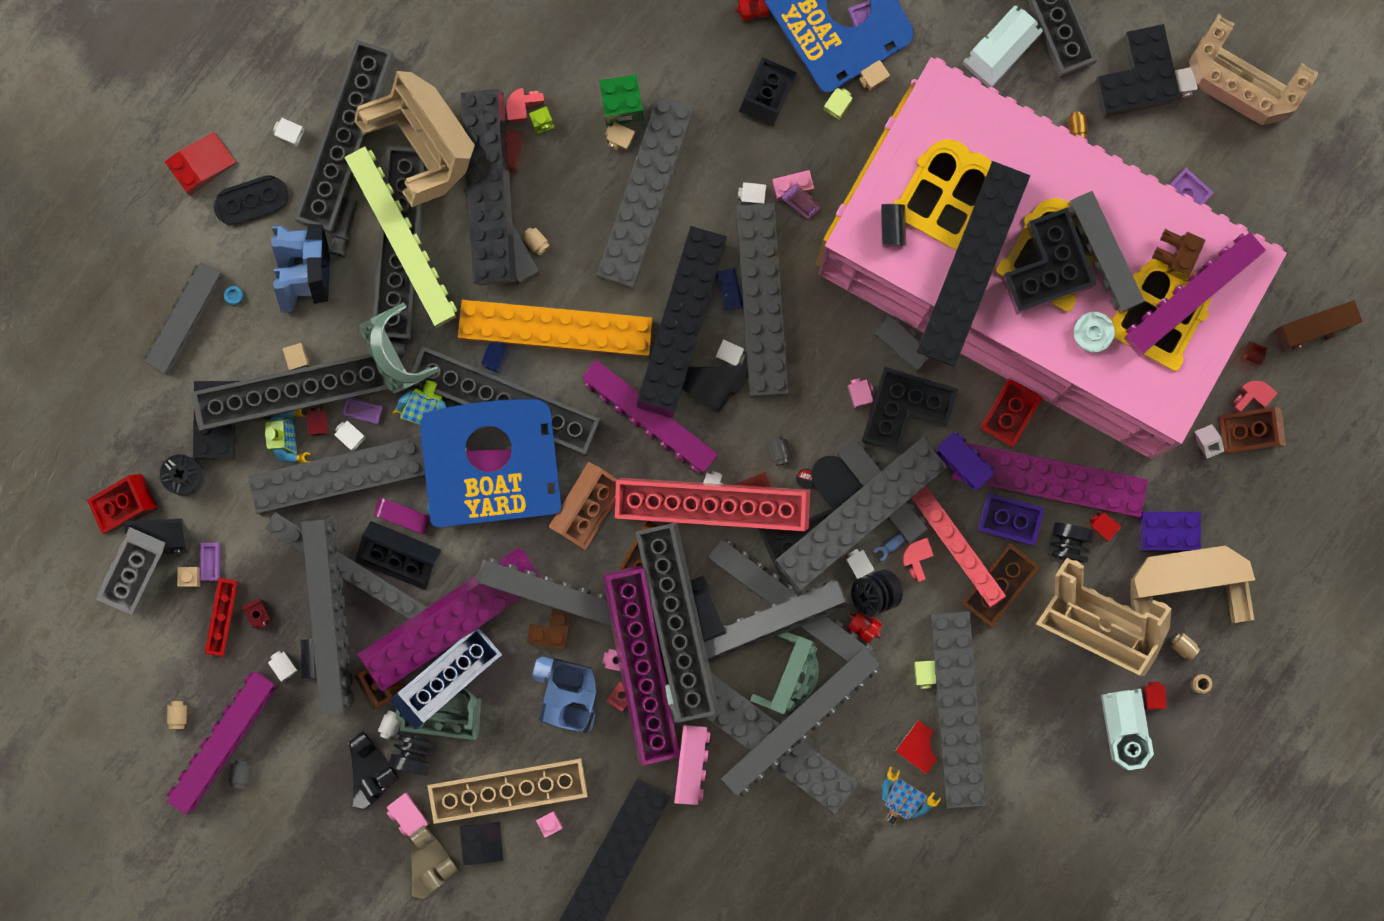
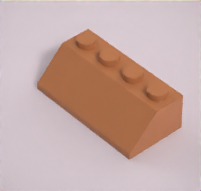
M588 462L561 505L560 511L555 515L548 527L586 550L615 503L616 480L618 479Z

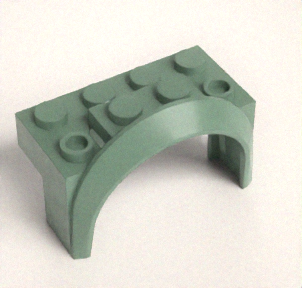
M404 302L359 324L360 334L367 340L368 351L377 363L378 371L386 377V384L393 393L404 390L439 372L436 366L434 368L429 367L419 373H407L394 350L384 327L391 317L406 308Z
M784 632L777 635V637L793 642L795 646L774 699L770 701L752 694L750 701L788 716L789 712L792 713L795 707L805 702L813 693L818 682L819 665L816 657L817 648L813 641ZM801 675L805 676L803 684L799 683Z
M465 688L438 710L456 713L457 715L436 712L416 730L396 709V720L401 721L400 731L476 740L479 736L481 699L476 698Z

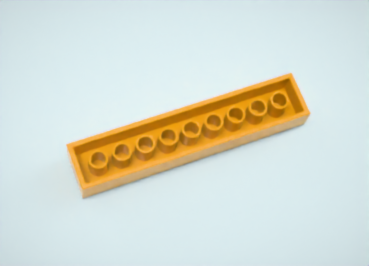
M462 300L458 339L461 341L649 358L653 318Z

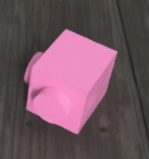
M861 378L850 381L851 384L847 388L854 409L873 403L872 394H874L872 384L867 383V379L862 381Z
M609 649L608 653H604L602 663L606 664L605 668L620 671L617 651Z

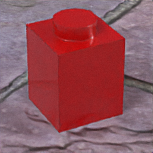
M1097 512L1091 518L1090 522L1092 524L1089 526L1105 542H1108L1121 528L1105 512L1101 514Z
M1160 681L1148 682V686H1143L1144 709L1167 708L1165 685H1160Z

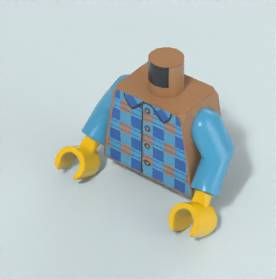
M889 767L887 776L882 784L884 806L891 809L885 818L886 821L895 825L900 816L906 820L909 818L914 820L925 815L932 807L938 805L941 798L934 800L932 798L935 794L934 792L928 797L898 778L900 770L893 774L891 772L892 767Z

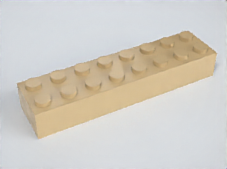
M582 758L427 785L434 824L588 797Z

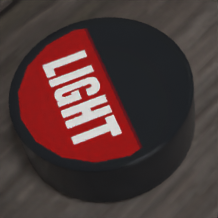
M802 469L796 475V482L802 488H809L813 485L811 481L812 471L810 469Z

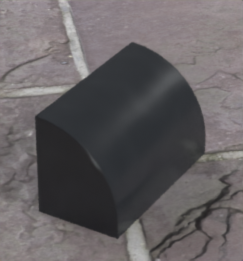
M881 204L882 247L906 246L905 205Z
M313 639L300 640L301 678H317Z

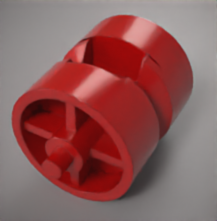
M738 0L739 6L735 9V13L739 12L741 14L743 22L753 20L755 16L758 18L769 16L768 7L763 0Z
M859 611L854 615L852 613L849 614L851 622L847 628L855 634L859 633L860 638L868 644L873 638H881L879 630L883 625L882 622L876 618L871 619L868 616H864Z

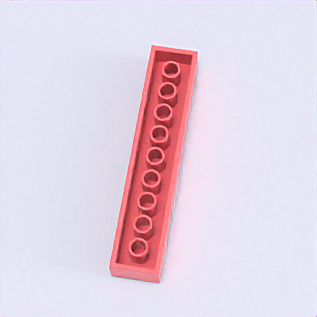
M620 478L616 480V519L805 531L809 528L810 490L634 478Z

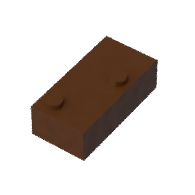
M1353 300L1284 324L1277 328L1275 332L1282 351L1291 348L1294 351L1304 347L1303 344L1323 337L1325 340L1336 337L1335 333L1354 327L1363 321L1356 302Z
M1009 543L988 570L1007 597L990 608L977 588L974 587L961 604L992 628L1039 570L1040 566Z

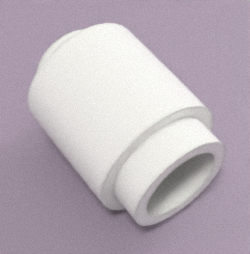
M388 710L387 715L384 714L378 732L381 733L380 737L391 740L392 737L396 738L401 721L396 720L395 712Z

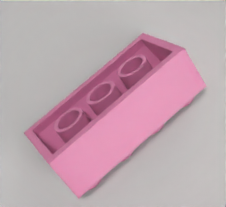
M687 724L683 726L674 803L698 805L699 801H703L704 789H700L701 781L705 782L706 770L702 769L703 762H707L708 759L705 743L710 742L711 734L710 731H707V727Z

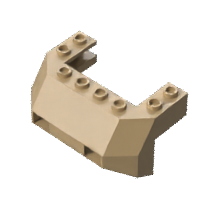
M1218 14L1189 60L1197 88L1260 125L1288 120L1297 110L1315 82L1318 72L1311 70L1301 63L1286 86L1222 48L1235 23L1229 22Z
M396 71L391 95L357 106L354 121L363 135L397 123L427 167L428 171L405 180L407 189L403 190L402 193L412 207L445 195L466 173L474 143L437 89L412 72Z
M1226 545L1147 557L1131 579V608L1140 614H1145L1146 612L1151 614L1153 596L1225 585L1231 623L1255 620L1248 583L1255 580L1251 563Z
M1066 558L1055 575V596L1036 625L1131 672L1145 676L1157 658L1170 629L1172 608L1163 602L1159 603L1153 600L1151 614L1148 612L1140 614L1133 611L1127 605H1121L1110 597L1098 594L1094 589L1084 587V566L1076 560L1072 561Z

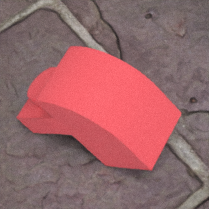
M523 88L514 91L509 96L506 104L509 124L527 122L526 106L545 104L543 93L531 91L528 92V95H525Z
M1248 382L1239 388L1244 395L1240 394L1233 401L1235 405L1232 409L1239 413L1251 400L1263 409L1278 393L1265 382Z
M927 538L908 546L902 558L903 567L911 565L912 568L909 569L913 580L916 579L917 582L926 579L919 561L934 556Z

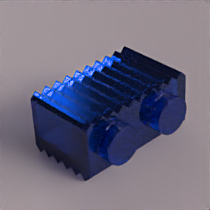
M735 268L718 271L716 277L724 311L743 308Z
M494 341V344L489 342L481 362L484 368L499 374L502 373V366H505V359L509 355L505 344Z

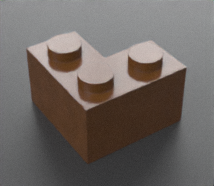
M552 608L549 627L530 624L527 643L566 650L572 613Z

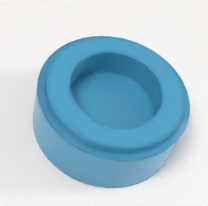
M230 286L224 291V299L228 304L235 306L243 301L244 294L239 287Z

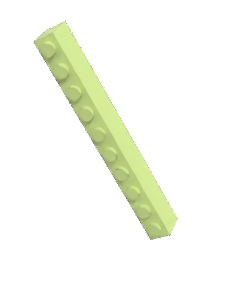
M363 147L346 156L345 159L434 326L437 328L456 318L454 312L457 309L453 301L448 302L446 298L448 292L443 284L439 285L436 280L439 278V275L434 267L430 268L427 262L430 261V258L426 251L421 252L418 246L421 242L417 234L412 235L409 229L412 225L408 217L403 218L401 214L403 208L398 200L394 201L392 187L389 183L385 184L382 179L386 177L381 167L377 168L373 161L377 159L372 150L367 151L366 147Z

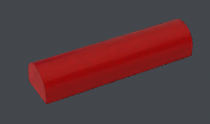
M218 578L204 654L224 657L238 581Z

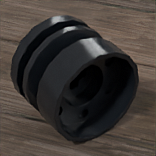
M176 454L163 462L160 468V480L167 491L179 496H190L196 494L202 488L205 482V472L203 466L197 460L184 454ZM179 470L185 472L182 479L177 477Z
M1054 522L1052 535L1060 538V541L1050 542V545L1057 547L1058 550H1049L1048 555L1061 561H1065L1068 558L1072 561L1088 563L1089 558L1080 554L1081 552L1090 553V550L1082 547L1083 543H1092L1094 530Z
M883 569L856 579L852 584V601L856 609L864 616L871 617L896 608L902 602L903 590L900 580L890 570Z
M396 734L395 739L404 742L403 745L394 743L393 747L401 750V753L391 754L388 766L427 776L430 763L423 760V756L433 755V753L425 751V748L434 749L435 743L416 735Z

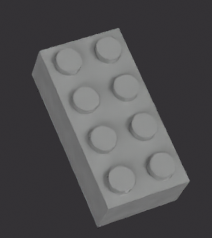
M129 527L99 589L96 600L132 615L163 552L165 542Z

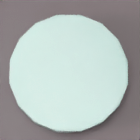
M1089 312L1082 315L1074 327V339L1077 345L1090 353L1105 350L1112 343L1115 336L1112 321L1105 314L1099 312Z

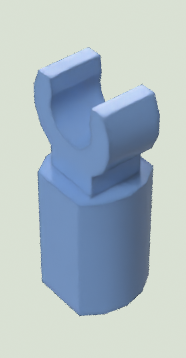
M898 532L884 543V547H877L873 553L877 551L883 552V557L879 559L881 562L887 558L889 552L892 554L907 543V541Z

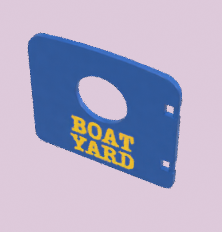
M763 0L817 86L824 93L835 90L858 76L862 70L878 60L882 61L901 50L911 42L913 37V28L898 0H869L870 12L867 19L855 27H845L836 23L828 13L827 0ZM892 42L895 47L887 52L884 46ZM844 71L847 76L839 81L836 75Z
M539 399L486 401L436 409L427 412L420 421V434L430 521L433 526L445 527L552 515L560 511L561 500L552 418L549 406ZM547 423L548 434L542 435L540 424ZM484 426H493L504 431L512 445L509 461L502 468L492 472L481 471L475 468L469 462L465 450L467 439L472 432ZM547 483H554V494H548Z

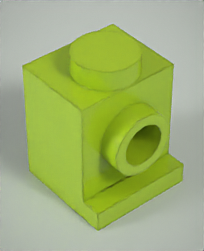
M547 106L529 113L537 135L555 128Z

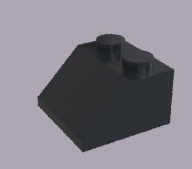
M500 822L460 826L463 866L503 861Z

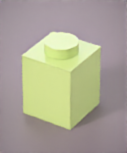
M836 88L823 110L840 120L852 102L851 93L843 88L841 90Z
M914 662L916 685H920V689L932 688V684H936L935 662Z

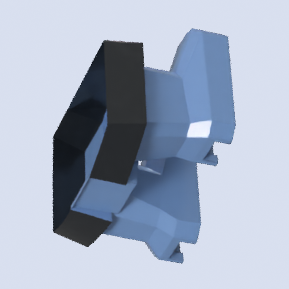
M309 223L308 229L288 231L282 225L272 226L275 236L271 238V244L278 268H274L277 278L273 281V286L280 311H294L298 296H312L314 304L328 302L330 253L328 252L329 246L323 225ZM295 257H303V264L294 266Z
M542 656L537 659L533 677L536 681L544 683L540 702L543 705L539 720L542 723L581 733L591 731L596 717L592 706L595 694L597 693L592 668L557 658L551 659Z

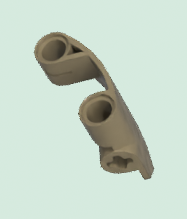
M423 825L409 836L412 896L421 899L428 897L444 884L443 882L459 871L458 866L447 851Z

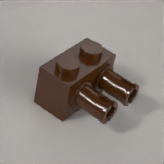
M1165 228L1160 241L1175 246L1176 252L1172 254L1156 247L1152 259L1168 265V274L1186 281L1192 273L1206 240L1190 232L1180 236Z
M367 670L354 676L373 710L389 702L393 698L392 695L406 686L405 682L397 686V684L404 681L400 679L384 691H381Z

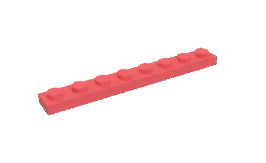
M925 485L911 498L987 604L992 608L1007 596Z

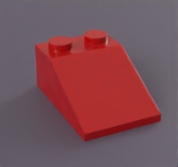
M214 132L183 148L164 161L189 196L236 164Z
M142 474L128 475L87 500L101 534H106L123 526L124 521H134L157 508Z

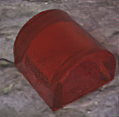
M1249 341L1242 358L1261 365L1265 359L1267 348Z

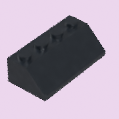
M370 521L362 535L355 562L426 590L437 566L441 549Z

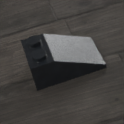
M762 57L738 112L774 126L797 72Z
M704 575L691 580L704 642L725 634L726 631L711 587Z

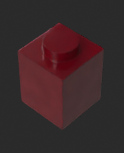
M322 407L311 408V411L306 412L308 435H329L328 412L323 410Z

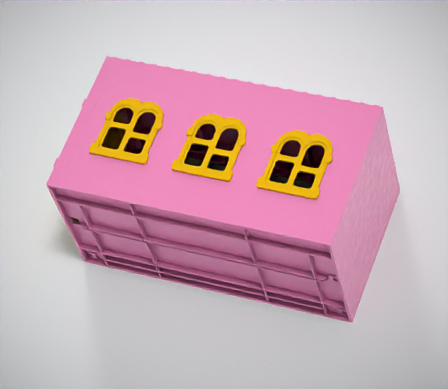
M931 57L919 79L911 81V86L902 98L893 116H890L883 134L847 198L837 210L836 217L822 241L816 264L819 267L817 274L924 333L974 207L961 202L952 195L961 176L969 169H976L986 177L992 160L1029 174L1031 176L960 354L1007 380L1009 378L1041 396L1043 400L1151 460L1181 445L1287 253L1283 251V247L1275 243L1271 245L1265 241V237L1255 233L1253 236L1266 251L1199 306L1187 325L1179 323L1174 327L1182 336L1172 353H1168L1153 345L1139 357L1124 340L1127 332L1121 326V323L1128 310L1119 314L1118 310H1114L1110 302L1112 297L1109 291L1106 292L1102 285L1103 278L1100 273L1098 274L1093 266L1095 261L1092 254L1088 255V253L1086 258L1096 282L1093 288L1016 315L1003 280V275L1016 270L1014 263L1026 241L1031 238L1027 228L1028 222L1041 217L1046 212H1056L1069 207L1068 203L1070 200L1090 191H1093L1144 300L1155 306L1156 309H1158L1156 305L1162 300L1142 290V285L1150 273L1161 271L1168 275L1170 287L1165 296L1168 300L1174 296L1172 292L1178 286L1182 285L1185 287L1189 283L1188 280L1184 281L1168 274V265L1152 259L1156 247L1172 254L1176 252L1175 246L1160 241L1165 228L1180 236L1190 232L1206 240L1191 275L1196 271L1198 274L1205 270L1202 267L1211 259L1216 261L1220 257L1218 253L1226 246L1231 248L1235 245L1234 239L1242 233L1244 235L1249 233L1247 231L1248 228L1238 223L1237 225L1229 221L1230 218L1227 216L1213 213L1212 208L1205 204L1199 205L1195 203L1194 198L1187 194L1182 196L1176 192L1173 186L1168 184L1162 185L1158 182L1159 179L1150 174L1148 176L1144 175L1138 167L1124 164L1123 159L1120 157L1106 154L1105 149L1102 147L1088 144V140L1079 135L1075 137L1070 134L1069 129L1063 126H1055L1049 118L1035 115V111L1031 108L1017 105V101L1008 96L1005 98L999 95V91L995 88H986L981 85L982 82L974 77L968 78L963 75L964 72L956 67L952 69L946 66L944 60ZM940 153L950 154L956 161V170L950 181H944L928 171L931 161ZM921 180H927L943 190V194L929 218H924L907 207ZM881 204L905 205L906 246L882 247ZM949 204L967 214V219L958 234H953L937 225V219L945 205ZM1072 218L1073 223H1074V226H1076L1077 223H1076L1075 219ZM1089 312L1105 314L1114 326L1115 336L1112 343L1100 352L1090 353L1077 345L1074 339V327L1077 320Z

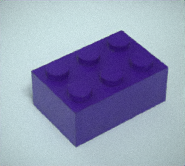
M952 432L934 451L976 492L995 474L992 471L994 468L988 461L985 460L983 462L978 457L980 453L974 447L969 448L965 444L966 439L960 433L955 434Z
M988 493L985 498L977 532L1033 547L1036 543L1045 508Z
M1142 512L1139 518V551H1192L1201 549V512Z

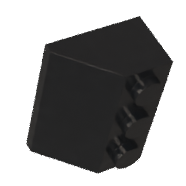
M183 519L124 521L125 535L129 527L165 542L161 556H164V554L181 556L183 553H189V530Z

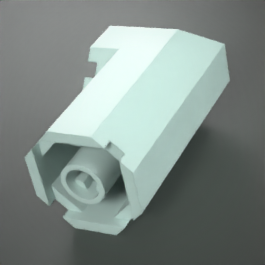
M1014 6L986 38L984 37L970 52L971 56L969 58L966 57L963 61V65L987 87H993L1043 32L1041 27L1039 30L1036 28L1038 25L1037 21L1025 10L1020 9L1017 11V6Z
M1141 689L1102 694L1101 700L1112 761L1124 770L1144 768L1154 755L1151 738H1149Z

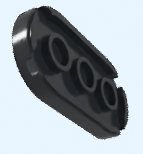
M271 175L262 176L226 188L217 195L214 202L215 215L224 224L237 226L277 213L288 202V188L282 180Z
M822 457L812 467L811 481L831 509L834 508L836 510L863 487L857 477L839 457Z

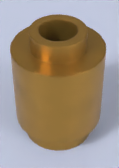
M1082 112L1071 113V116L1067 117L1070 134L1075 137L1079 135L1087 139L1088 125L1086 115H1083Z

